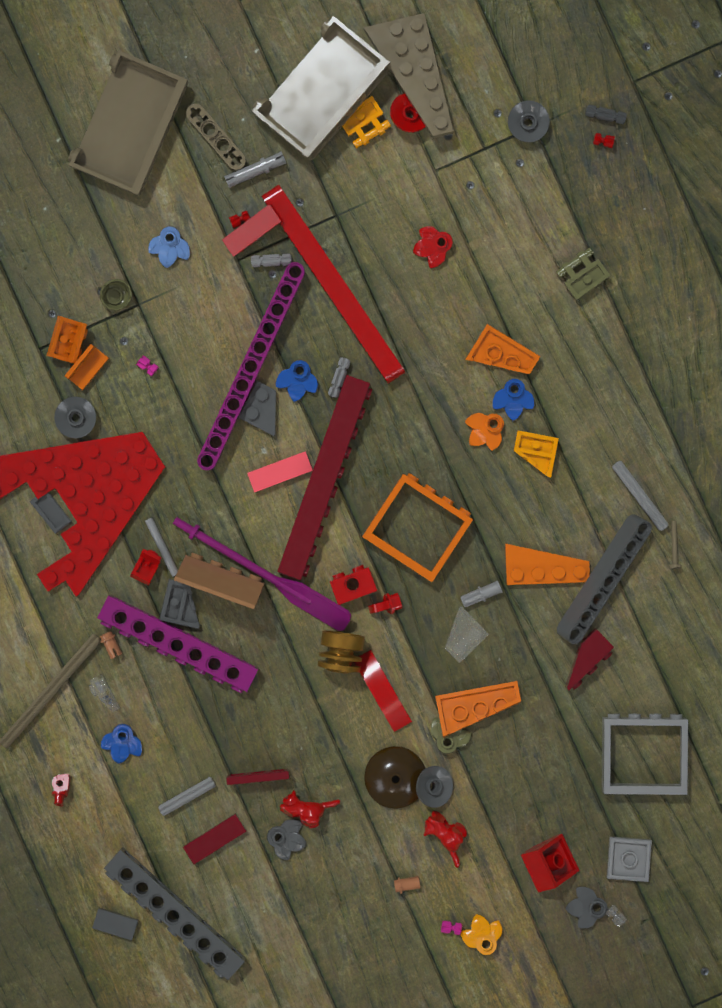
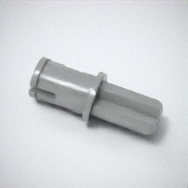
M495 581L481 588L478 586L477 590L462 595L461 601L464 607H468L482 600L485 602V599L503 592L499 582Z

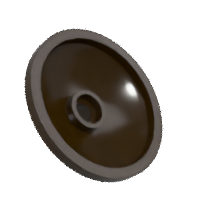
M400 746L383 748L376 752L367 763L364 774L366 789L372 799L384 807L392 809L407 807L418 799L416 783L425 766L419 756L410 749ZM395 775L400 778L397 783L392 781V777Z

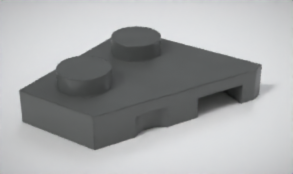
M168 579L159 620L199 629L190 586Z

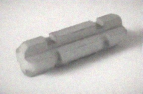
M272 254L263 255V257H260V255L251 256L252 267H260V265H263V267L280 266V264L287 266L292 263L291 254H282V256Z
M340 358L338 362L339 367L336 368L331 383L332 387L328 391L329 396L339 397L341 391L339 389L343 385L347 374L346 369L350 365L349 359Z

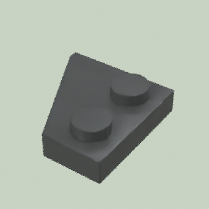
M257 381L238 418L275 436L276 390Z

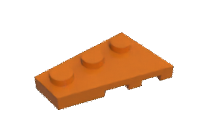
M487 324L465 360L530 374L540 355Z

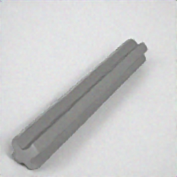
M616 462L612 466L613 470L659 531L666 529L669 526L668 522L623 462Z

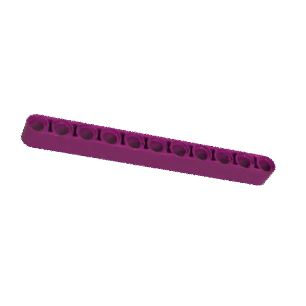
M292 262L286 267L198 456V465L203 470L208 471L216 467L303 281L305 271L298 262ZM293 267H298L301 270V275L297 278H293L289 274ZM284 286L292 288V294L288 297L281 295V289ZM275 305H281L284 308L283 313L279 316L272 313V308ZM269 323L273 324L275 327L274 332L270 335L265 334L263 327ZM259 342L266 345V350L261 354L256 353L254 350L255 345ZM249 361L256 362V371L248 372L246 364ZM240 380H246L248 382L247 390L239 391L237 383ZM231 399H237L240 404L239 408L230 410L228 402ZM226 417L230 420L231 424L228 429L220 427L219 422L222 418ZM215 436L220 437L222 440L219 448L211 446V439ZM206 455H210L213 459V464L210 467H205L202 464V458Z

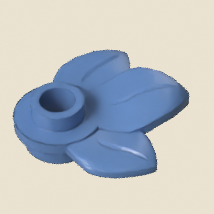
M168 226L162 229L159 236L154 237L150 241L148 250L151 254H158L161 264L168 268L176 261L177 257L188 260L190 249L188 243L180 238L178 229ZM172 234L174 239L169 241L166 239V235Z

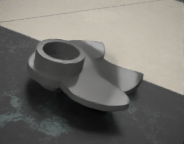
M289 819L284 821L281 826H274L268 831L267 841L274 847L275 854L279 858L289 860L291 851H300L307 846L305 839L298 834L302 827L301 821ZM276 834H281L279 840H275Z
M577 887L576 894L578 898L570 901L565 908L571 915L579 917V928H589L594 925L598 918H602L607 913V904L602 898L597 897L592 889ZM595 904L601 906L599 911L593 910Z

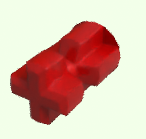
M596 133L593 144L599 146L600 143H603L604 147L613 148L615 136L606 135L602 138L600 133Z
M248 211L242 212L240 217L237 214L229 217L233 228L241 226L242 221L246 222L250 219Z

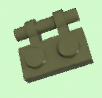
M590 247L584 252L580 251L577 253V257L568 263H563L561 268L556 271L559 278L566 274L570 277L564 285L575 300L610 276L599 259L593 263L589 261L588 258L594 255ZM582 263L585 269L576 274L573 269Z

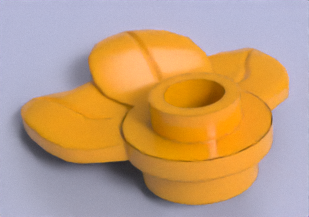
M476 914L472 920L471 930L461 931V937L468 947L477 948L483 955H491L497 948L496 941L502 935V926L498 920L489 924L483 916ZM484 941L490 942L489 948L485 949L483 947Z

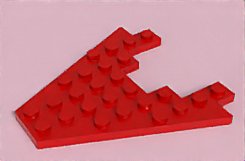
M144 432L0 456V499L26 482L37 499L56 489L77 521V524L60 534L71 552L37 574L48 592L66 581L76 597L80 595L166 466Z

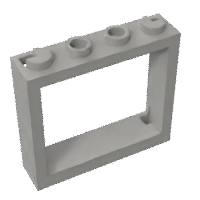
M618 713L602 717L603 794L687 795V718H682V714H670V717H662V714H649V717H641V714L636 713L628 714V717H620ZM611 725L680 726V784L610 783Z

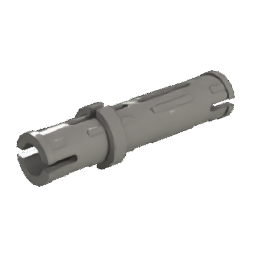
M282 151L266 159L264 157L260 158L259 162L224 177L229 188L265 172L268 174L270 170L287 163Z

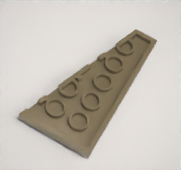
M425 14L364 27L365 33L371 39L377 52L390 62V72L405 92L412 106H414L431 136L436 138L453 134L454 131Z

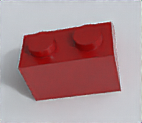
M562 833L531 847L521 854L538 893L558 887L580 871Z

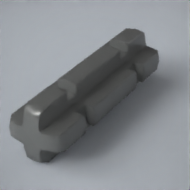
M588 105L585 115L593 118L596 116L597 119L610 122L616 121L619 124H624L627 116L625 112L618 111L617 113L615 112L616 110L603 107L596 108L594 105Z

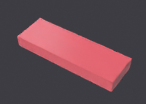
M305 451L247 474L255 493L313 470Z

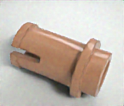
M111 631L100 636V642L104 644L110 659L116 657L114 651L118 656L122 654L114 638L116 635L112 634Z
M418 876L404 879L398 877V880H394L396 893L400 892L402 894V891L421 889Z

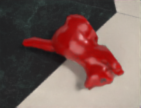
M293 790L291 794L283 798L280 811L293 818L299 817L301 823L308 828H315L319 825L325 809L337 806L340 800L322 803L304 802L298 799L296 791Z
M433 810L432 816L425 820L423 836L435 835L449 851L455 867L458 868L460 866V859L456 851L467 836L466 828L458 822L448 824L446 818L441 813Z

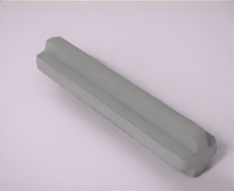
M208 777L159 805L160 813L165 816L216 786L214 780Z

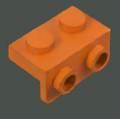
M58 316L46 356L75 364L82 353L81 344L87 336V324Z

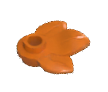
M475 413L466 419L465 423L473 429L469 437L470 445L480 446L486 443L491 451L500 445L502 440L500 432L504 427V421L500 415L493 413L486 416L482 413ZM491 420L497 421L496 428L490 427Z

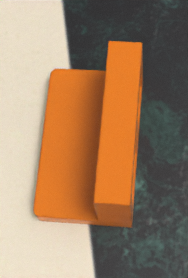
M90 344L66 373L65 377L84 390L110 358Z

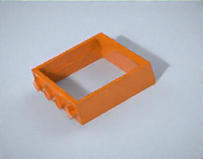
M408 473L407 476L403 474L362 537L433 582L473 519L470 518L471 513L462 507L459 510L453 507L454 502L449 498L443 496L441 499L435 495L436 490L426 484L423 487L418 484L419 479ZM404 483L464 521L432 571H429L372 533Z

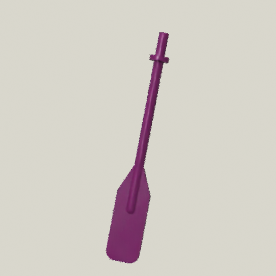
M178 517L174 520L173 525L189 533L188 538L190 540H193L194 537L273 583L292 604L332 628L342 631L351 620V613L347 609L305 584L275 576L201 532L198 524L193 527Z

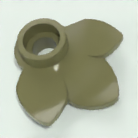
M435 717L432 721L431 734L437 740V748L440 752L450 754L457 747L465 746L469 742L471 732L461 729L443 738L440 719ZM449 740L451 745L445 746L443 741Z

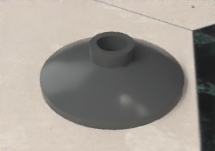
M522 101L516 104L509 113V130L516 139L522 142L538 141L546 134L549 128L548 112L538 102ZM526 119H530L532 121V125L526 126L524 124V121Z
M69 397L63 400L56 408L55 424L63 435L70 438H81L93 430L96 423V412L92 404L86 399ZM74 414H79V421L75 422L73 420Z
M430 766L424 769L416 783V792L419 800L428 807L437 808L444 805L450 799L453 791V780L450 773L440 766Z

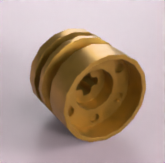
M323 630L321 645L329 647V651L319 652V656L326 657L328 660H318L317 666L337 673L360 672L361 666L353 665L352 662H362V658L353 655L354 651H363L365 636Z

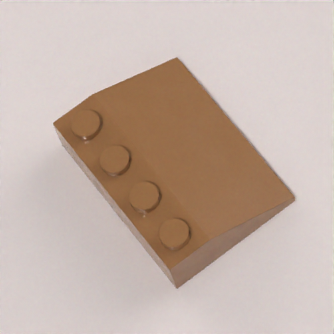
M191 553V556L185 555L174 581L252 609L256 608L265 585L264 582H261V577L253 574L247 577L242 575V570L231 567L230 570L222 567L223 563L212 559L210 563L203 561V556L196 553Z

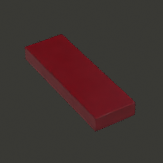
M287 768L228 774L226 781L227 785L284 780L290 778V773Z
M235 813L184 845L183 849L194 865L247 830Z

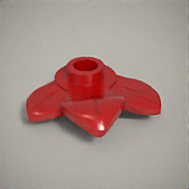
M432 226L419 229L422 239L415 244L413 253L420 257H428L430 268L441 265L446 259V252L453 245L452 236L447 232H439ZM441 238L445 240L444 246L439 244Z

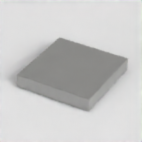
M610 836L606 878L649 882L652 840Z

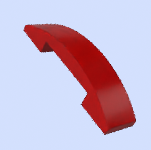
M372 650L360 655L359 657L362 658V662L354 663L361 666L360 674L393 731L395 732L411 723V718Z

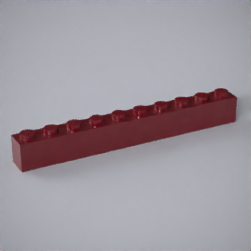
M346 375L277 571L281 574L299 580L302 579V576L307 577L310 565H307L309 556L314 557L317 548L314 545L316 537H321L324 526L321 525L323 517H328L331 506H328L329 499H334L338 489L337 486H334L336 479H341L345 467L341 466L343 459L349 458L352 449L348 447L351 439L355 440L359 428L355 427L358 419L362 420L366 409L362 405L364 400L369 401L372 388H369V382Z

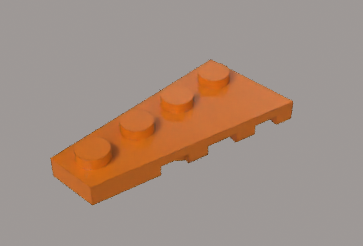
M505 544L506 585L586 582L590 576L589 561Z
M517 681L435 696L443 738L521 703Z

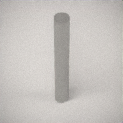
M150 518L145 523L173 577L177 574L178 569L153 518Z

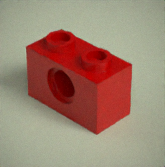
M364 565L352 568L353 573L345 575L344 572L332 576L333 580L330 581L338 605L377 591L369 567L364 568ZM350 578L358 580L359 586L357 589L351 590L347 587V581Z

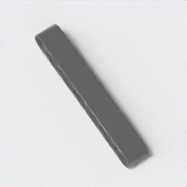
M635 514L626 518L558 624L557 634L571 644H577L583 639L648 538L652 529L650 522Z

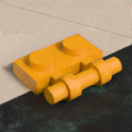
M373 96L366 99L342 126L348 137L354 133L358 135L359 138L352 142L356 149L362 145L366 146L370 143L369 140L377 135H383L386 133L385 130L391 127L388 120L382 123L378 121L377 118L384 113ZM372 123L374 128L364 134L362 128Z

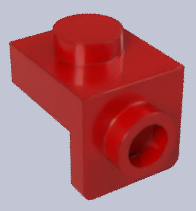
M143 549L130 577L149 586L162 558L153 550Z

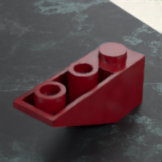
M596 628L579 643L565 685L568 690L578 688L583 682L581 679L586 674L591 675L598 668L596 664L600 660L605 661L613 654L611 650L614 647Z

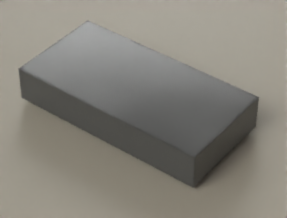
M50 493L45 494L39 499L35 497L29 501L55 534L72 522Z
M99 907L92 928L132 940L139 919Z

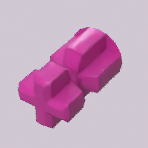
M144 355L136 364L142 370L147 368V374L153 376L159 368L155 363L150 365V360Z
M442 921L441 932L450 934L451 931H454L455 935L461 934V923H456L453 926L450 921Z

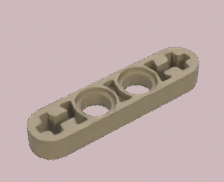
M190 105L187 108L186 115L191 124L230 169L234 171L243 169L246 165L244 154L201 105ZM193 109L196 111L201 110L199 114L203 120L205 117L208 118L202 122L200 127L197 126L200 123L197 117L191 118V111ZM205 125H214V134L206 135L203 131ZM220 140H226L229 143V147L225 151H220L217 148V143ZM233 148L236 151H233L232 154L236 158H242L240 160V166H238L237 164L233 166V160L229 155L227 158L224 157L225 155L229 154Z

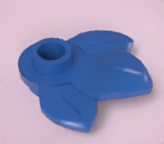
M302 360L293 362L290 369L281 371L276 380V387L287 388L289 396L294 402L301 399L306 390L315 393L318 385L316 377L310 373L309 365ZM298 367H302L304 369V373L298 375L296 373V369Z
M511 379L506 382L504 389L496 392L492 405L493 409L504 408L507 416L511 420H516L522 413L523 408L533 409L534 398L530 392L525 390L521 380ZM512 385L518 387L517 393L511 392L510 388Z
M127 724L117 725L113 732L105 734L102 738L101 748L111 750L112 759L118 764L124 762L129 754L140 756L142 753L140 739L133 735L132 728ZM119 733H125L126 737H121Z

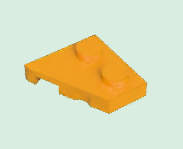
M517 430L513 451L545 476L551 478L559 438Z

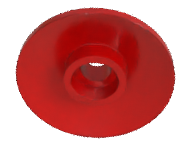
M405 93L394 99L390 107V116L396 127L409 133L419 132L426 127ZM410 113L413 117L409 118L406 116V114Z

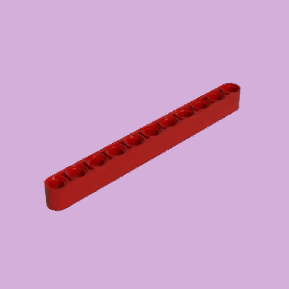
M279 184L263 194L261 197L266 205L272 204L283 219V222L280 223L281 227L386 382L389 384L403 375L405 370Z

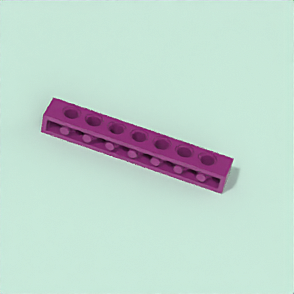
M108 595L97 617L101 620L100 624L110 629L114 626L120 629V634L128 638L132 635L138 638V643L149 647L151 644L157 647L156 651L165 656L171 654L176 657L175 661L185 666L189 663L195 666V671L203 675L207 672L213 675V680L221 684L227 682L232 685L231 688L239 693H242L243 690L248 691L259 669L112 595ZM118 612L126 614L127 620L125 623L117 621L116 615ZM137 621L144 622L146 626L144 632L136 631L135 623ZM156 630L164 633L163 641L158 642L154 639L153 634ZM178 639L182 641V650L176 651L173 649V640ZM199 649L202 653L201 659L194 660L191 657V650ZM217 658L221 663L220 668H211L209 665L210 659ZM229 668H237L239 676L237 678L229 677Z

